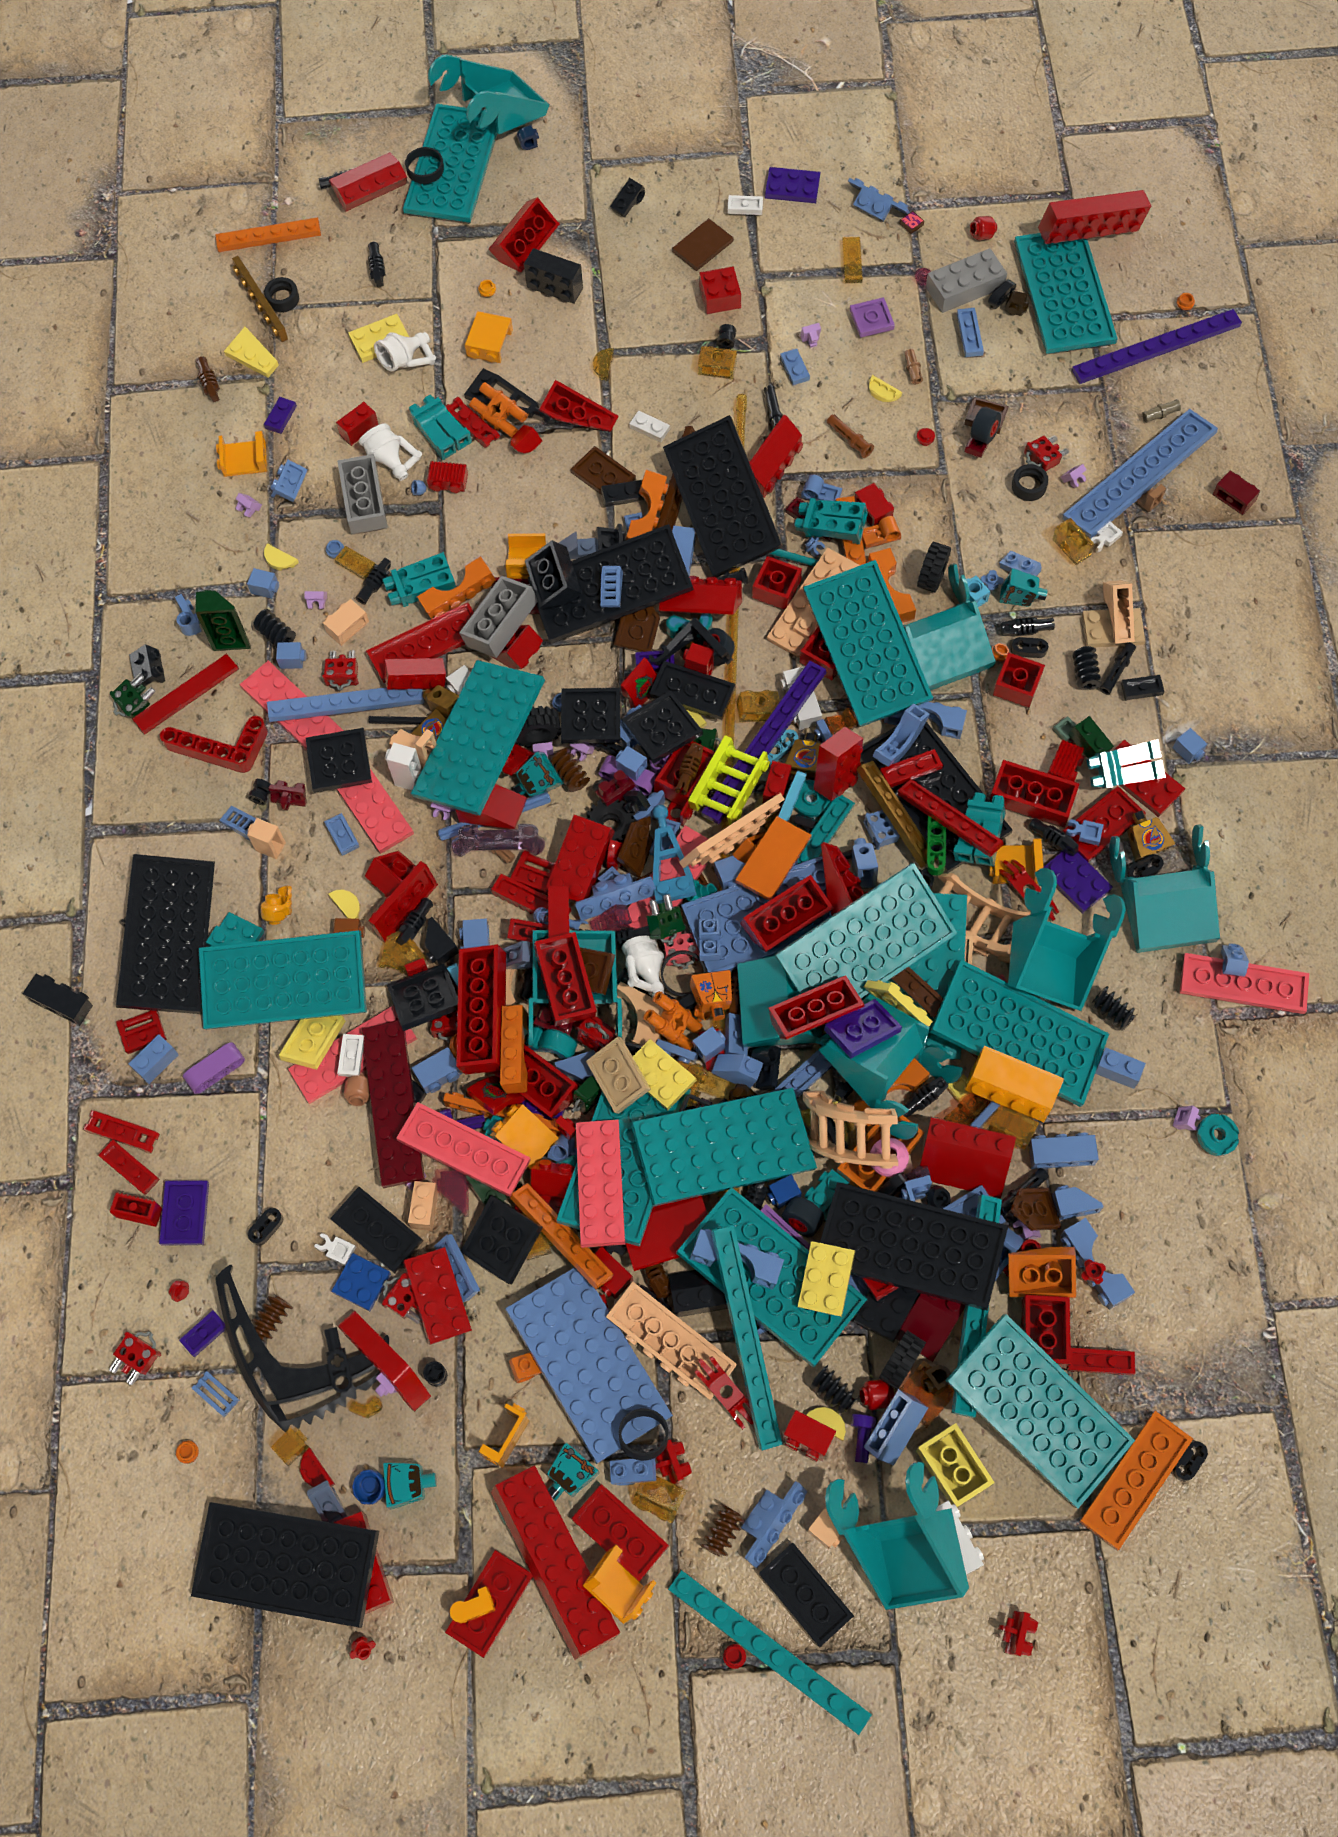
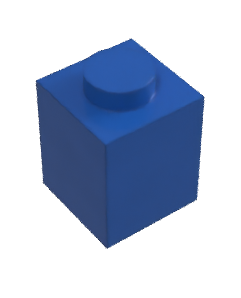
M791 1174L769 1185L767 1197L772 1205L776 1204L777 1208L781 1209L787 1206L793 1197H801L802 1193Z

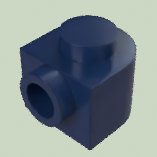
M532 125L523 127L517 132V139L522 149L530 150L538 147L537 139H539L537 129H533Z

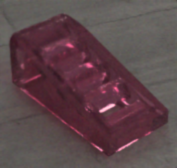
M616 904L590 921L592 931H601L599 923L602 925V931H618L631 924L632 920L627 906Z

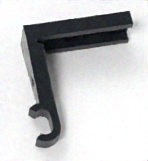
M696 617L667 646L661 645V649L664 651L662 655L657 659L649 655V659L654 665H661L663 661H666L677 651L696 639V635L699 634L727 665L733 661L727 650Z

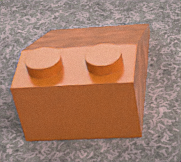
M1048 1247L1008 1253L1009 1297L1038 1295L1076 1298L1075 1247Z

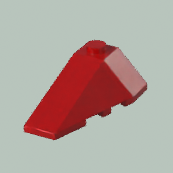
M557 380L554 381L539 409L540 412L555 420L611 432L619 417L617 414Z
M823 842L821 848L827 899L834 907L831 910L833 916L868 893V891H863L859 885L862 881L858 876L855 877L850 872V864L838 846Z

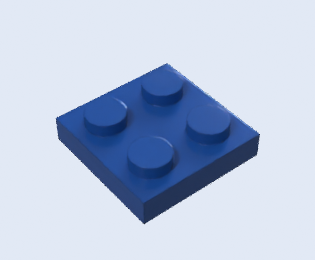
M352 1253L331 1292L370 1312L384 1288L383 1284L389 1279L391 1272Z

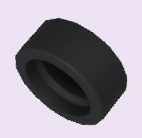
M274 278L267 283L264 289L265 298L276 312H288L294 309L300 299L296 284L289 278ZM279 290H289L292 292L289 297L283 300L272 298L273 294Z
M1026 464L1019 467L1015 471L1012 480L1014 494L1024 501L1040 499L1045 494L1048 486L1046 471L1035 464ZM1025 476H1032L1040 481L1041 486L1036 489H1027L1019 483V480Z

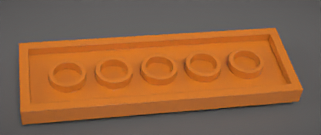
M1154 1411L1079 1522L1115 1550H1120L1193 1438L1157 1411Z

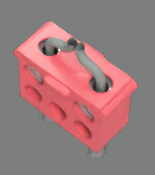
M688 923L684 930L685 934L678 932L676 938L673 939V944L668 945L667 942H663L665 959L670 954L680 950L693 952L700 957ZM672 935L664 938V940L668 939L670 941ZM679 954L672 957L666 965L682 967L685 970L694 961H698V959L689 954Z

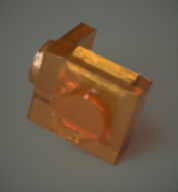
M850 708L845 709L841 715L830 716L824 719L831 735L836 734L844 727L852 731L857 725V720Z

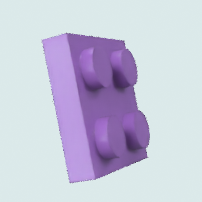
M884 297L850 305V312L860 338L894 330L895 324Z

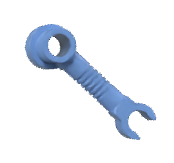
M544 907L537 908L534 912V920L548 925V909ZM569 919V927L577 931L580 929V924H589L585 920L579 919L576 921Z

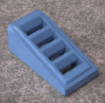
M602 566L601 607H620L623 571L620 566ZM606 597H616L615 599H606Z
M231 806L219 821L250 841L247 835L248 829L245 830L249 823H254L256 818ZM232 813H235L233 818L230 821H228L227 819L232 815ZM238 817H241V818L237 821V823L234 824V821H235ZM244 820H246L245 823H244L241 827H239V825H240Z

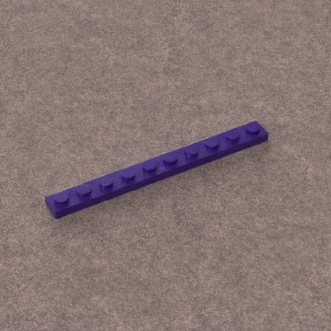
M1232 309L1073 366L1072 372L1079 384L1236 329L1241 326L1242 321L1235 310Z
M812 661L808 662L744 753L758 759L763 751L769 755L827 673L825 668ZM739 759L733 768L750 775L755 766ZM728 775L722 784L741 791L746 782ZM718 790L711 798V800L730 808L737 799ZM707 806L701 812L702 816L718 825L726 815Z

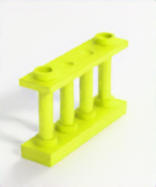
M725 735L688 800L690 808L698 812L700 807L705 805L726 814L729 825L738 821L742 816V809L759 778L769 767L770 761L767 752L763 751L759 759L736 750L732 738ZM732 756L755 767L751 774L748 775L727 766L725 762L728 757ZM723 772L746 783L742 790L738 791L717 782L716 778L719 773ZM715 789L737 799L732 808L707 798V794L710 790Z

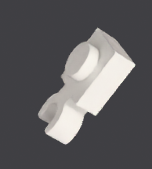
M1108 522L1097 532L1095 537L1090 539L1089 546L1098 544L1096 548L1098 553L1102 550L1104 544L1108 547L1111 546L1122 536L1123 532L1112 522Z
M320 1234V1237L325 1239L326 1242L323 1246L315 1244L316 1249L321 1252L328 1251L326 1254L327 1258L346 1266L356 1246L338 1237H335L332 1242L326 1234Z

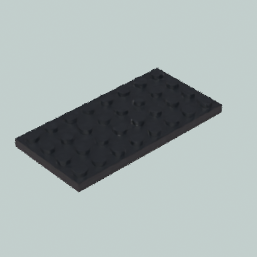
M730 415L663 447L713 577L717 578L726 572H730L783 547Z
M668 524L572 560L571 562L582 594L568 604L543 609L539 607L538 602L536 604L551 644L690 592L694 588L671 527ZM602 566H620L623 571L620 607L600 606ZM527 577V578H528V581H529V584H530V586H531L532 589H533V585H532L531 579H530V577ZM606 597V599H615V598H616V597Z
M926 722L917 739L900 761L935 749L943 764L942 769L913 780L966 815L968 799L972 800L975 792H983ZM896 727L863 746L860 758L862 765L874 761L879 770L887 767V765L880 763L879 760L874 758L873 754L878 747L887 741ZM905 783L891 787L927 842L928 815L898 795V790ZM1004 819L1000 834L1001 840L1012 834L1013 831ZM934 828L931 830V832L935 835H939L942 833V830L939 828ZM946 828L945 872L948 874L965 862L955 860L953 851L958 843L959 836ZM933 845L931 849L938 852L942 850V847Z
M133 854L116 1008L201 1014L202 994L199 948L207 947L206 941L209 931L215 861Z
M837 1182L820 1243L855 1250L851 1275L988 1311L1008 1225Z
M209 1502L191 1597L361 1628L364 1621L379 1530Z

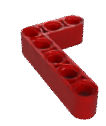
M252 716L247 720L236 746L172 727L164 728L160 732V739L165 748L171 752L240 773H246L253 767L266 739L268 730L260 716Z
M353 1311L338 1325L344 1335L391 1382L405 1403L414 1412L431 1397L411 1367L356 1311Z

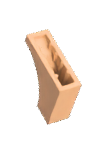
M1123 580L1103 582V597L1111 617L1114 643L1135 642L1132 583Z
M400 729L397 734L392 735L389 742L390 748L393 742L415 748L422 769L432 749L437 745L433 732L426 729L422 736H415Z
M620 981L617 986V995L631 1006L638 1021L637 1031L632 1043L644 1046L649 1039L655 1043L657 1039L661 1040L663 1036L657 1034L654 1027L645 1021L643 1016L650 1009L661 1016L663 1009L652 1001V997Z

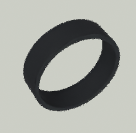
M420 147L411 151L406 157L407 175L416 183L429 184L435 182L444 172L443 158L433 148ZM422 156L434 157L441 163L435 172L428 175L415 174L410 171L409 166L413 160Z
M680 950L670 954L664 960L661 967V979L665 988L669 992L677 996L685 997L691 994L692 991L686 993L676 992L672 990L670 987H668L663 977V971L666 963L676 955L689 954L700 961V957L695 953L686 950ZM700 961V963L702 964V967H703V974H704V973H706V968H705V965H704L703 961Z
M640 1408L629 1412L622 1419L619 1426V1443L622 1450L629 1457L641 1461L651 1460L659 1456L665 1450L668 1443V1425L663 1416L647 1408ZM642 1416L657 1420L665 1430L666 1435L663 1443L657 1449L650 1452H637L630 1449L624 1443L621 1435L624 1426L630 1420Z

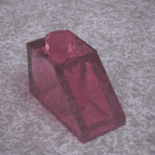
M441 1171V1178H437V1190L441 1191L443 1198L464 1217H469V1183L464 1177L465 1174L459 1171Z

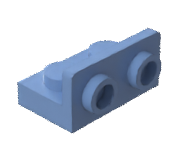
M287 459L285 465L281 464L277 471V474L280 475L278 480L274 479L270 487L273 490L271 497L274 498L278 494L294 502L308 469Z
M930 1175L904 1182L899 1198L915 1202V1200L926 1197L932 1184Z

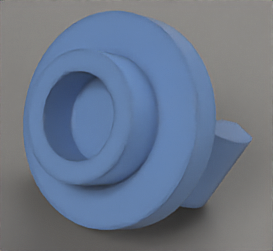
M817 536L814 538L810 537L804 544L806 546L805 551H810L814 557L820 555L816 547L820 550L825 548L822 542H818L819 537Z

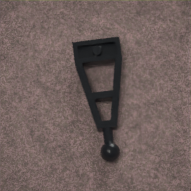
M484 368L464 393L465 399L471 401L475 397L488 406L491 399L486 398L487 396L480 392L479 389L484 382L491 387H494L497 383L512 394L511 400L517 402L520 399L530 406L529 408L520 407L528 414V417L532 418L535 414L542 417L548 425H552L557 421L540 412L538 402L501 376Z

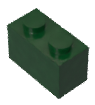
M1090 716L1074 726L1068 733L1077 746L1084 748L1083 753L1087 758L1095 756L1096 753L1109 752L1114 747Z

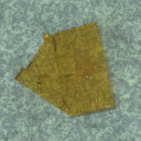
M397 931L387 936L379 967L397 969L400 973L404 974L406 970L404 965L422 958L426 961V957L414 940L409 939L402 946L399 945L396 939L401 931Z

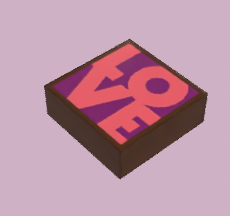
M914 211L900 219V225L910 234L924 226L925 222Z

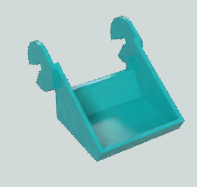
M446 54L436 58L428 71V81L432 86L443 75V72L447 70L441 82L440 91H447L452 88L461 76L462 100L467 101L471 99L466 111L468 122L470 123L481 112L482 108L485 107L477 127H486L496 118L498 134L545 116L550 105L512 70L464 60L461 57Z
M955 563L948 567V577L951 588L959 603L953 608L903 625L930 691L994 667L996 662L976 601H969L970 593L965 575H961L959 580L958 567Z
M1201 824L1195 825L1192 830V848L1197 865H1194L1190 871L1139 878L1133 876L1125 877L1126 859L1124 851L1119 853L1120 838L1112 836L1110 839L1109 854L1115 881L1119 882L1137 953L1214 943L1220 939L1214 871L1208 869L1210 846L1209 840H1204L1202 843L1204 827Z
M1041 868L1035 872L1038 884L1041 886V891L1038 892L1029 888L1025 890V905L1031 911V914L1013 922L1008 985L1082 1011L1110 941L1117 936L1126 912L1125 902L1122 897L1115 894L1103 898L1110 917L1107 918L1094 914L1093 930L1095 933L1088 936L1051 923L1047 919L1052 910V907H1049L1056 890L1057 879L1054 871L1048 868Z
M533 930L532 998H529L528 1047H533V1005L549 1004L534 950L535 941L549 938L548 930ZM569 930V933L576 932L579 947L615 954L606 995L593 992L592 995L595 1004H616L615 1033L617 1037L622 1038V999L617 998L615 931Z
M775 956L737 964L743 1047L809 1043L823 1045L830 1036L828 1034L822 1035V1029L817 1027L787 1040L781 1039L771 1023L769 1007L798 996L799 993Z
M869 994L862 999L863 1003L866 1004L876 999L902 1026L901 1032L853 1058H850L831 1037L828 1038L819 1051L870 1108L895 1109L897 1116L900 1117L907 1113L909 1109L896 1101L885 1099L889 1088L914 1058L935 1079L942 1076L947 1083L958 1081L963 1074V1068L951 1065L943 1066L939 1063L950 1058L954 1053L940 1045H925L929 1026ZM906 1121L892 1124L890 1127V1134L899 1139L908 1140L913 1138L918 1131V1124Z
M922 1462L911 1464L906 1472V1492L918 1514L915 1516L855 1527L859 1517V1505L856 1494L851 1493L842 1508L841 1502L844 1495L845 1480L836 1479L830 1482L826 1489L825 1502L828 1515L839 1535L844 1534L886 1610L962 1598L969 1589L952 1508L936 1511L939 1502V1490L935 1476L930 1477L922 1491L924 1479V1463Z

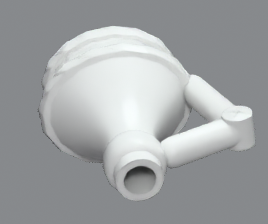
M390 332L383 340H378L374 344L375 354L379 362L388 371H395L401 367L434 365L436 356L433 355L427 344L430 342V338L426 332L417 333L414 337H404ZM419 347L422 348L426 357L412 359L415 350Z
M386 423L370 429L359 439V444L364 447L366 454H374L375 461L388 466L392 470L394 477L398 478L399 481L408 477L407 470L419 461L422 456L421 451L416 450L402 436L395 435ZM399 444L412 455L404 465L401 464L399 459Z
M638 936L627 940L622 945V951L626 955L625 965L629 977L627 983L630 987L635 986L648 991L653 998L656 992L664 991V986L659 979V973L665 956L658 949L656 940L650 939V936ZM637 975L640 976V977H642L645 981L640 980V979L637 977Z

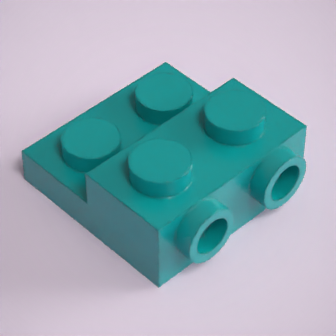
M228 912L221 925H216L206 944L208 947L257 942L265 931L263 928Z
M833 1169L829 1173L825 1171L818 1179L820 1184L816 1188L811 1187L804 1196L821 1209L825 1222L837 1182L849 1184L847 1180Z

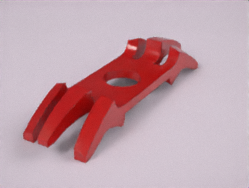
M1004 860L1002 862L1011 874L1002 869H999V874L1007 880L1010 886H1013L1023 899L1025 895L1023 888L1026 885H1031L1035 891H1041V888L1026 872L1025 867L1018 861L1012 860L1010 863ZM1051 900L1049 906L1052 907L1049 918L1053 922L1055 920L1053 912L1057 915L1059 911L1053 900Z
M713 1356L709 1359L717 1369V1373L700 1359L698 1362L710 1379L707 1380L698 1369L694 1373L717 1397L742 1430L745 1426L736 1415V1410L752 1425L753 1419L742 1406L745 1403L750 1408L748 1399L728 1377ZM729 1385L732 1388L731 1395L726 1398L720 1395L721 1388Z

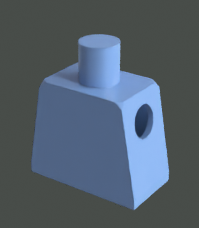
M858 838L852 846L851 860L855 877L858 876L862 881L859 884L862 889L874 888L877 886L878 863L872 843H866L864 838Z

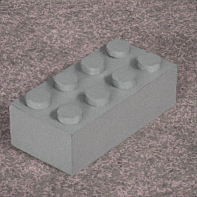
M991 248L929 272L926 289L941 312L944 313L993 293L1006 281L1007 272Z
M374 454L338 460L347 521L351 534L388 528Z
M501 576L459 632L466 646L497 658L538 602L532 587Z

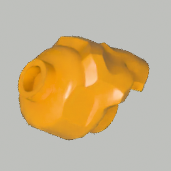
M291 886L279 888L278 894L266 895L265 901L261 903V918L270 925H278L287 916L291 915Z

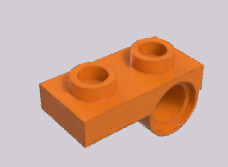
M893 516L881 519L878 525L864 528L862 534L865 549L901 539V532Z
M531 1353L509 1360L516 1383L528 1381L536 1375L542 1374Z

